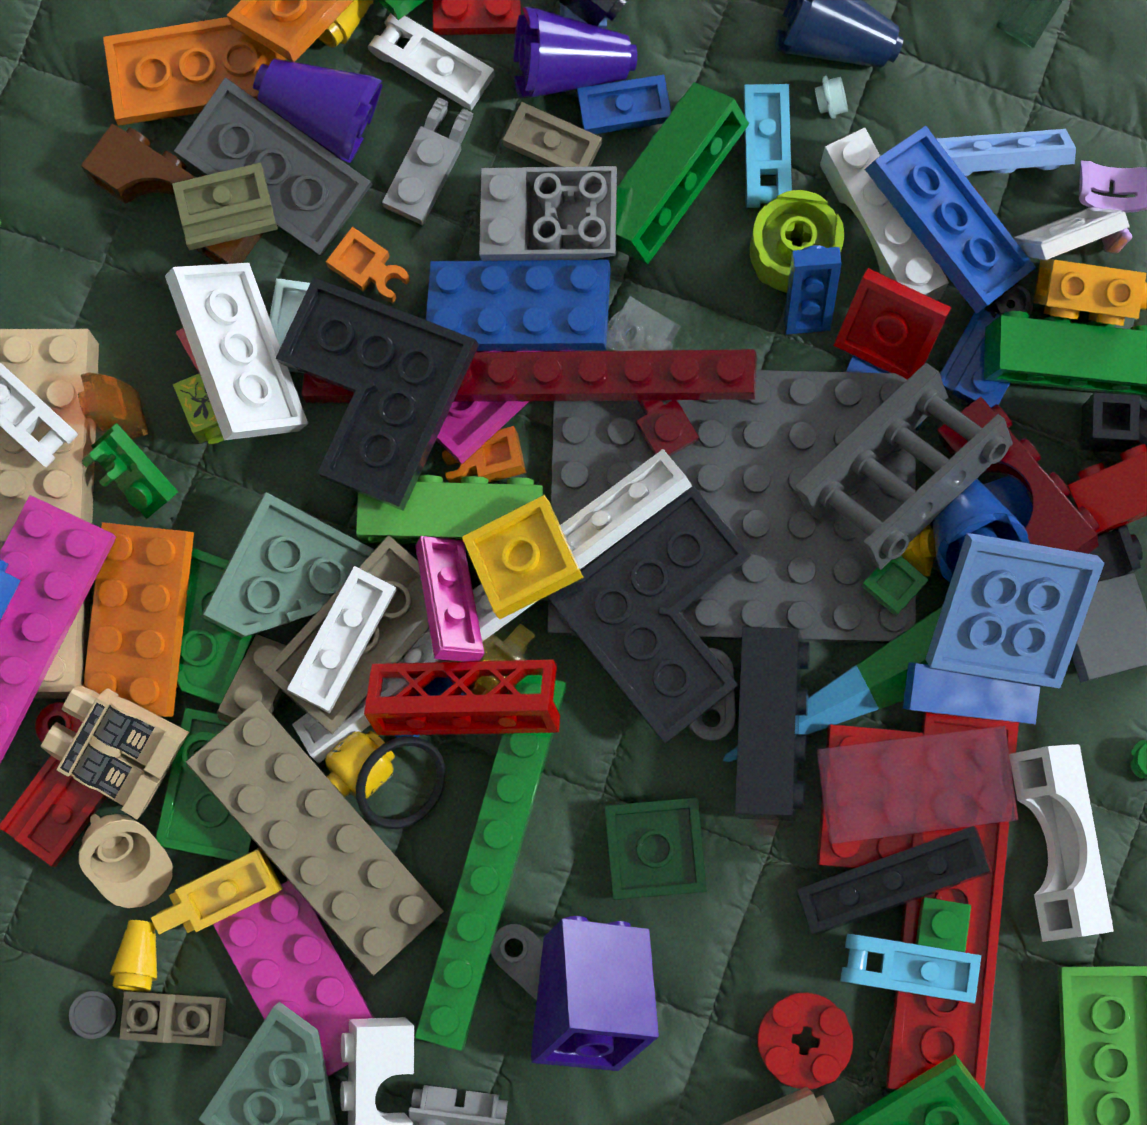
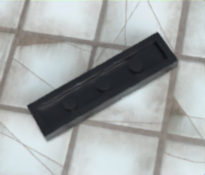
M971 826L797 889L811 933L818 935L993 873L978 830L975 826Z

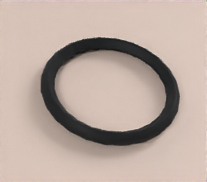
M412 736L395 738L378 747L364 762L357 778L356 800L364 817L374 825L385 829L408 827L423 819L438 803L444 789L446 767L442 755L429 741ZM415 746L423 749L431 756L436 767V782L430 798L424 806L408 817L401 819L379 817L369 807L365 793L367 777L372 767L383 755L395 748Z

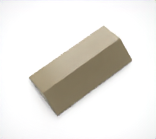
M390 536L375 549L359 568L396 587V592L330 714L289 693L287 688L344 584L263 670V673L292 701L332 735L367 697L372 664L398 663L429 629L418 561Z

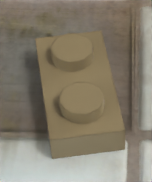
M521 102L503 138V146L549 167H590L602 144V137L524 102Z
M258 634L255 635L217 711L218 719L231 723L258 699L272 714L282 694V690L263 673V670L286 645Z

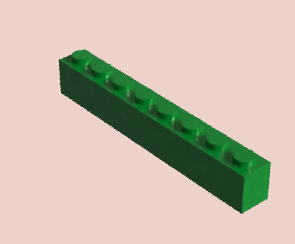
M527 675L516 685L515 689L520 694H540L542 676ZM555 680L553 701L560 713L566 692V682ZM502 733L415 1038L459 1051L465 1048L490 960L492 946L499 928L554 733Z

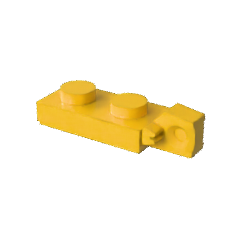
M257 848L177 888L175 892L169 895L173 905L158 912L157 915L151 917V920L159 935L180 924H183L187 933L193 930L198 932L279 892L283 888L266 854L260 848Z

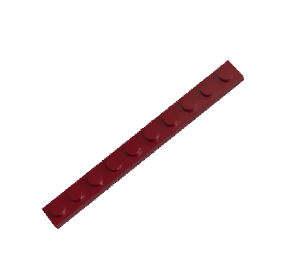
M755 349L476 352L453 402L755 400L757 356ZM304 373L302 397L306 403H350L354 395L353 392Z

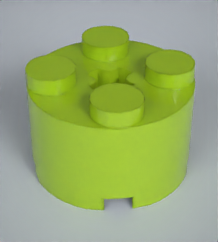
M791 190L778 195L759 211L754 223L749 252L756 276L762 283L768 284L779 291L787 292L792 251L802 250L808 246L820 245L825 248L839 247L841 252L844 242L843 222L838 213L836 214L828 205V201L816 193L804 190ZM791 238H798L801 247L793 246Z

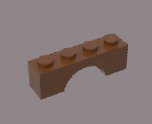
M113 123L81 165L91 182L125 204L148 193H167L175 196L172 183L196 178L185 171L187 168L185 163L168 151H164L162 155L149 147L150 141L141 133L131 127L125 132ZM264 233L198 248L197 251L216 264L243 263Z

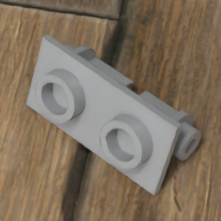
M424 1085L423 1089L414 1088L412 1103L409 1108V1119L413 1122V1125H505L508 1101L499 1100V1094L466 1091L464 1107H456L457 1089Z

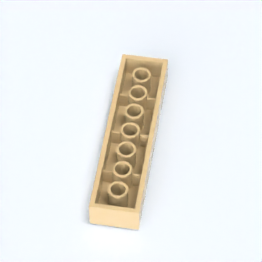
M0 329V363L78 433V436L70 444L64 442L53 454L55 459L45 468L0 426V551L29 495L92 524L95 462L85 467L82 464V459L93 450L91 445L95 443L99 343L88 329ZM42 421L30 435L39 442L51 428ZM90 590L34 698H67L75 686L83 687L88 648Z

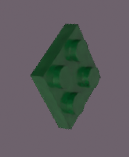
M698 798L605 806L613 900L707 892Z

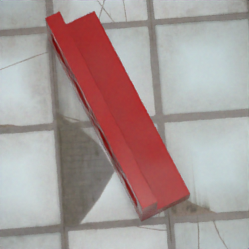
M554 660L372 664L364 715L377 735L559 733L560 713L553 701L557 666ZM527 675H542L540 694H520L514 686ZM481 676H493L499 682L486 695H474L468 689ZM436 677H448L454 683L440 696H428L423 690ZM403 678L409 684L396 696L381 697L383 679Z

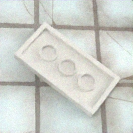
M233 263L173 267L165 275L223 439L232 440L298 432L308 424L288 367L280 364L275 359L280 345L250 264Z

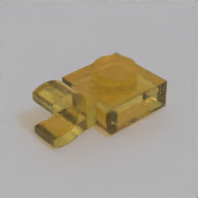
M522 624L518 625L504 642L492 634L483 642L484 655L480 661L526 660L522 655L527 650L526 645L534 638L535 634ZM481 676L477 680L489 692L499 684L493 676Z

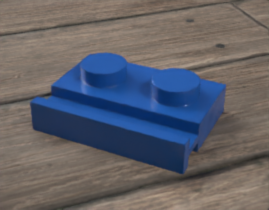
M984 309L977 314L974 312L940 376L944 387L952 391V394L971 404L979 397H982L992 407L1000 403L1010 383L984 380L985 327L1000 317L997 314L993 318L990 312Z

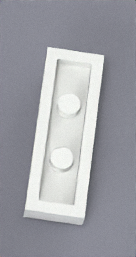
M354 566L287 691L330 714L395 594L396 587Z

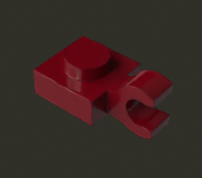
M637 400L646 415L638 419L636 425L654 455L664 449L669 456H672L698 441V434L677 400H672L665 405L662 400Z

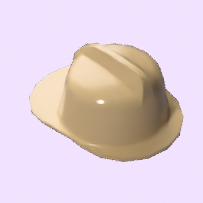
M93 814L90 817L91 825L87 828L82 838V846L79 850L78 863L83 873L100 893L116 906L136 908L156 901L167 890L172 879V862L165 849L145 826L127 815L111 814L100 818L98 815Z

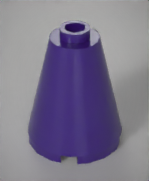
M534 7L522 8L524 15L518 16L513 52V62H519V67L522 71V76H514L516 92L520 98H532L626 80L629 71H635L637 47L635 44H630L628 35Z
M274 58L269 66L266 64L260 66L253 83V89L259 91V102L340 160L351 163L364 139L361 136L366 125L371 123L383 84H381L382 80L374 76Z

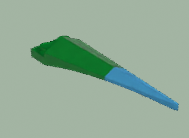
M943 604L810 696L808 699V715L799 716V734L807 735L827 728L830 724L836 725L904 701L908 663L928 664L925 659ZM738 746L725 754L723 761L731 762L736 760Z

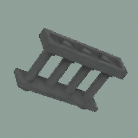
M925 363L795 485L806 511L819 520L829 509L834 508L869 536L864 540L865 546L874 565L880 570L892 559L901 556L907 549L908 544L991 464L999 462L1013 444L1005 418L999 414L982 428L945 401L948 395L940 373L928 363ZM933 415L969 441L950 460L912 432L928 416ZM901 446L935 472L917 491L879 463L895 447ZM868 477L902 504L883 523L846 494L862 478Z

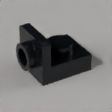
M1126 524L1116 527L1111 532L1098 535L1099 546L1089 553L1098 555L1104 562L1098 582L1132 574L1141 568L1140 560L1143 559L1141 544L1135 534L1130 535Z

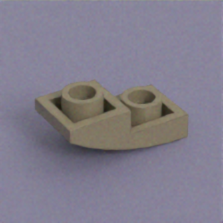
M124 991L119 1039L222 1046L226 998Z

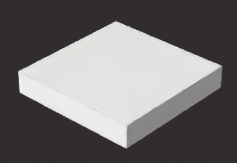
M1090 207L1016 236L1014 240L1028 257L1047 260L1130 226L1124 211Z

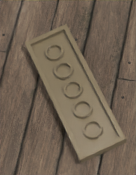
M259 699L185 762L371 975L374 976L444 912Z

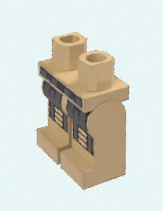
M77 685L70 692L61 710L83 722L78 732L75 733L56 722L46 735L41 748L61 761L57 771L68 777L71 775L81 784L106 795L122 805V811L138 820L148 807L189 732L129 700L118 697L119 694L108 688L99 694L91 689Z

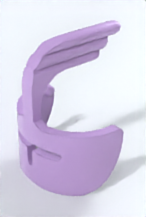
M1081 160L1079 201L1089 208L1114 209L1124 211L1125 213L1147 210V168H1114ZM1110 182H1112V183H1113V194H1118V195H1132V194H1133V195H1135V197H1130V198H1118V197L1102 196V195H1098V194H1095V193L1091 192V190L1096 191V192H1101V193H1108V192H1109V187H1110ZM1128 228L1103 237V249L1106 253H1119L1132 239V234Z

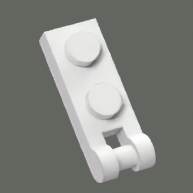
M390 13L384 22L387 27L381 36H374L368 45L369 51L380 60L394 64L472 111L494 78V69L410 18L404 16L398 20ZM401 37L409 39L404 49L396 45Z
M0 363V426L47 468L55 459L53 454L64 442L70 444L78 436V433ZM44 421L51 430L38 442L30 434Z

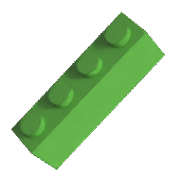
M421 475L404 511L358 493L356 535L361 543L381 544L388 536L398 544L416 545L420 536L463 541L462 536L543 496V485H534L533 479L522 477L507 479V484H488L489 479L478 476L461 478V483H444L442 477Z

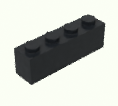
M742 627L735 814L739 819L796 821V809H804L805 781H797L798 762H806L807 735L799 734V716L808 715V688H801L800 686L801 669L809 670L810 642H802L799 628Z

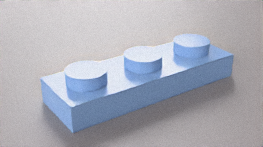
M1066 129L936 138L965 176L970 175L972 172L990 170L996 173H1011L1017 168L1030 167L1054 170L1059 168L1060 165L1075 164L1076 147Z

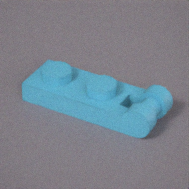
M789 84L744 85V116L749 123L744 131L746 208H760V204H767L778 195L792 190ZM760 175H776L777 185L760 186Z
M847 934L845 948L850 950L847 967H842L841 982L975 1003L981 955ZM868 952L882 954L880 973L866 971Z

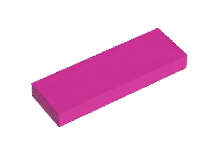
M420 536L415 547L434 658L464 662L480 661L484 655V648L464 541Z

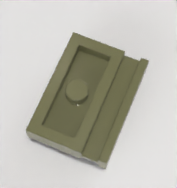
M261 162L172 183L189 251L278 229Z

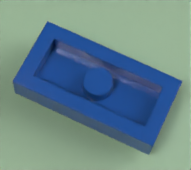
M665 75L577 88L583 129L593 134L664 124L671 114Z

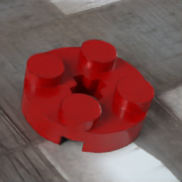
M795 993L777 1001L763 1015L757 1032V1047L766 1068L780 1082L797 1089L805 1087L815 1089L834 1082L846 1068L852 1054L853 1035L846 1014L831 1000L813 993ZM804 1026L810 1027L811 1036L818 1038L817 1047L809 1048L807 1055L799 1054V1046L792 1043L793 1034H801Z

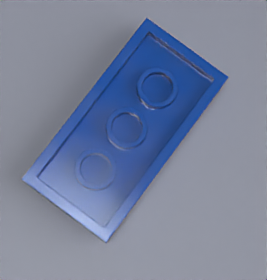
M924 126L875 159L864 169L976 314L1036 268L927 126Z
M609 260L431 261L426 320L476 339L479 344L477 351H606L610 263Z

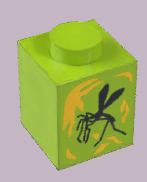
M200 373L173 384L192 433L199 443L208 441L209 444H215L224 441Z

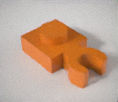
M354 227L349 230L326 260L327 267L363 292L370 282L374 283L381 298L390 303H394L396 295L386 287V283L393 278L401 280L406 285L410 282L409 275L404 268L398 265H385L390 257L386 249Z
M511 426L498 430L457 470L445 473L448 482L461 483V478L478 474V477L489 479L488 483L526 473L519 436L515 427ZM447 450L442 452V458L447 465L459 463Z

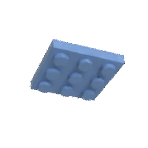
M966 533L925 660L930 668L1061 688L1104 562L1098 555Z

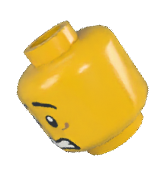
M371 730L367 734L360 731L351 733L326 756V766L331 772L327 778L344 798L349 794L356 798L357 778L364 762L373 751L385 743ZM392 751L383 755L372 767L365 786L366 799L393 775L394 768L391 761L395 758V755Z

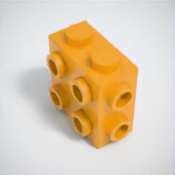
M1040 259L1033 303L1045 305L1044 314L1078 319L1079 311L1090 312L1088 320L1124 326L1125 317L1139 319L1140 310L1147 309V282H1145L1147 273L1061 260Z

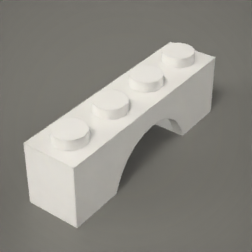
M866 128L825 146L820 167L839 202L846 204L862 224L874 249L880 274L935 300L940 299L949 284L941 267L934 261L931 254L864 170L875 159L880 157Z
M1080 745L1046 746L1009 754L1017 801L1027 806L1036 816L1047 844L1048 867L1046 877L1040 889L1034 894L1042 942L1113 932Z

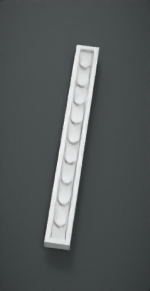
M664 449L560 525L579 569L583 568L692 487L685 474ZM480 584L473 590L482 642L534 603L499 619L493 612L484 588ZM428 629L398 663L456 661L434 658L430 629ZM403 678L383 679L381 697L396 696L409 684ZM366 698L333 735L308 714H305L292 724L308 753L317 763L323 761L327 754L355 731L362 732L371 725L364 715Z

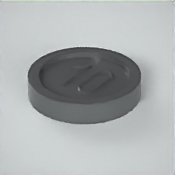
M89 991L81 994L73 1001L69 1010V1022L72 1029L79 1036L87 1039H97L106 1036L114 1028L118 1017L117 1007L113 999L99 991Z

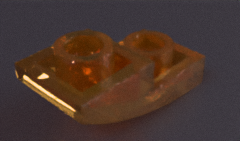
M89 372L81 375L84 391L78 392V398L86 419L92 418L102 431L110 429L117 423L131 439L149 434L139 393L132 386L119 379Z

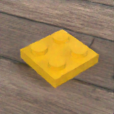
M545 495L462 536L493 612L499 619L584 578L552 506Z

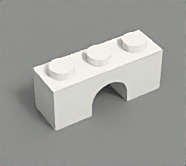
M406 1017L349 1019V1033H342L341 1058L342 1062H348V1081H342L340 1087L342 1111H348V1125H413V1122L405 1113H384L377 1110L375 1096L378 1087L387 1078L400 1074H414V1025Z

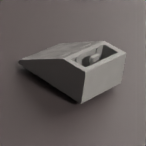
M617 167L482 168L479 247L481 260H592L615 256Z

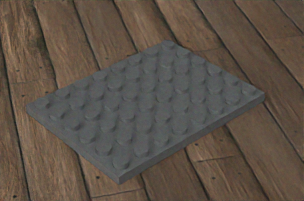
M756 370L755 400H677L698 434L699 439L697 442L670 456V458L751 554L750 559L680 613L700 639L742 640V627L799 628L802 642L887 644L916 623V595L895 617L861 587L863 582L877 568L864 543V540L869 536L834 508L829 509L819 520L806 511L795 488L797 483L901 387L907 379L896 373ZM637 400L554 401L551 506L560 525L654 456L636 425V421L646 415ZM662 400V402L664 403V405L667 404L668 402L672 401V400ZM901 446L895 447L879 463L916 491V458ZM868 477L862 478L846 493L882 523L902 505ZM612 545L606 551L601 553L599 556H597L595 559H593L591 562H589L587 565L581 568L580 571H583L586 567L592 564L595 560H597L600 556L606 553L614 545ZM548 601V635L576 636Z

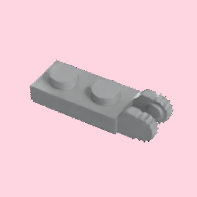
M437 98L427 116L424 127H420L382 201L383 208L421 225L428 218L462 150L461 143L473 118L472 112L463 109L455 119L449 138L436 133L448 111L449 102L441 98Z

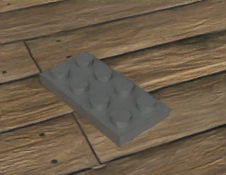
M224 78L174 150L207 175L261 162L276 224L320 256L325 253L373 184L227 78Z

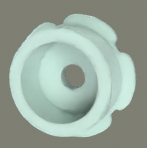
M827 75L823 76V86L815 87L820 113L829 112L830 118L835 119L836 114L848 112L841 77L828 80Z

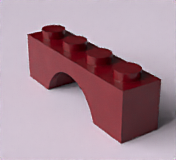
M979 397L961 411L962 414L982 428L997 414L1005 418L1008 428L1013 425L1007 414L998 404L990 407L982 397ZM945 424L937 429L941 444L952 457L969 442ZM1009 430L1013 444L999 462L991 464L983 473L993 472L1008 475L1019 481L1030 493L1033 499V511L1030 521L1025 528L1030 544L1089 554L1099 546L1098 535L1095 532L1100 528L1098 523L1085 507L1081 506L1077 510L1066 498L1070 491L1055 472L1047 475L1037 462L1041 460V456L1030 441L1025 437L1018 441Z

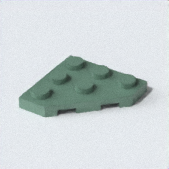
M265 492L201 617L243 638L315 615L346 582L353 567L359 568L375 550Z
M278 1002L272 1008L198 1120L205 1125H337L318 1029L284 1004Z

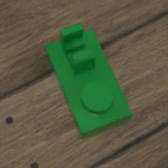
M117 423L91 445L93 450L82 459V464L85 467L97 461L106 471V475L100 479L99 483L102 486H108L111 482L115 481L117 483L116 486L125 494L128 502L138 509L146 519L178 493L177 489Z

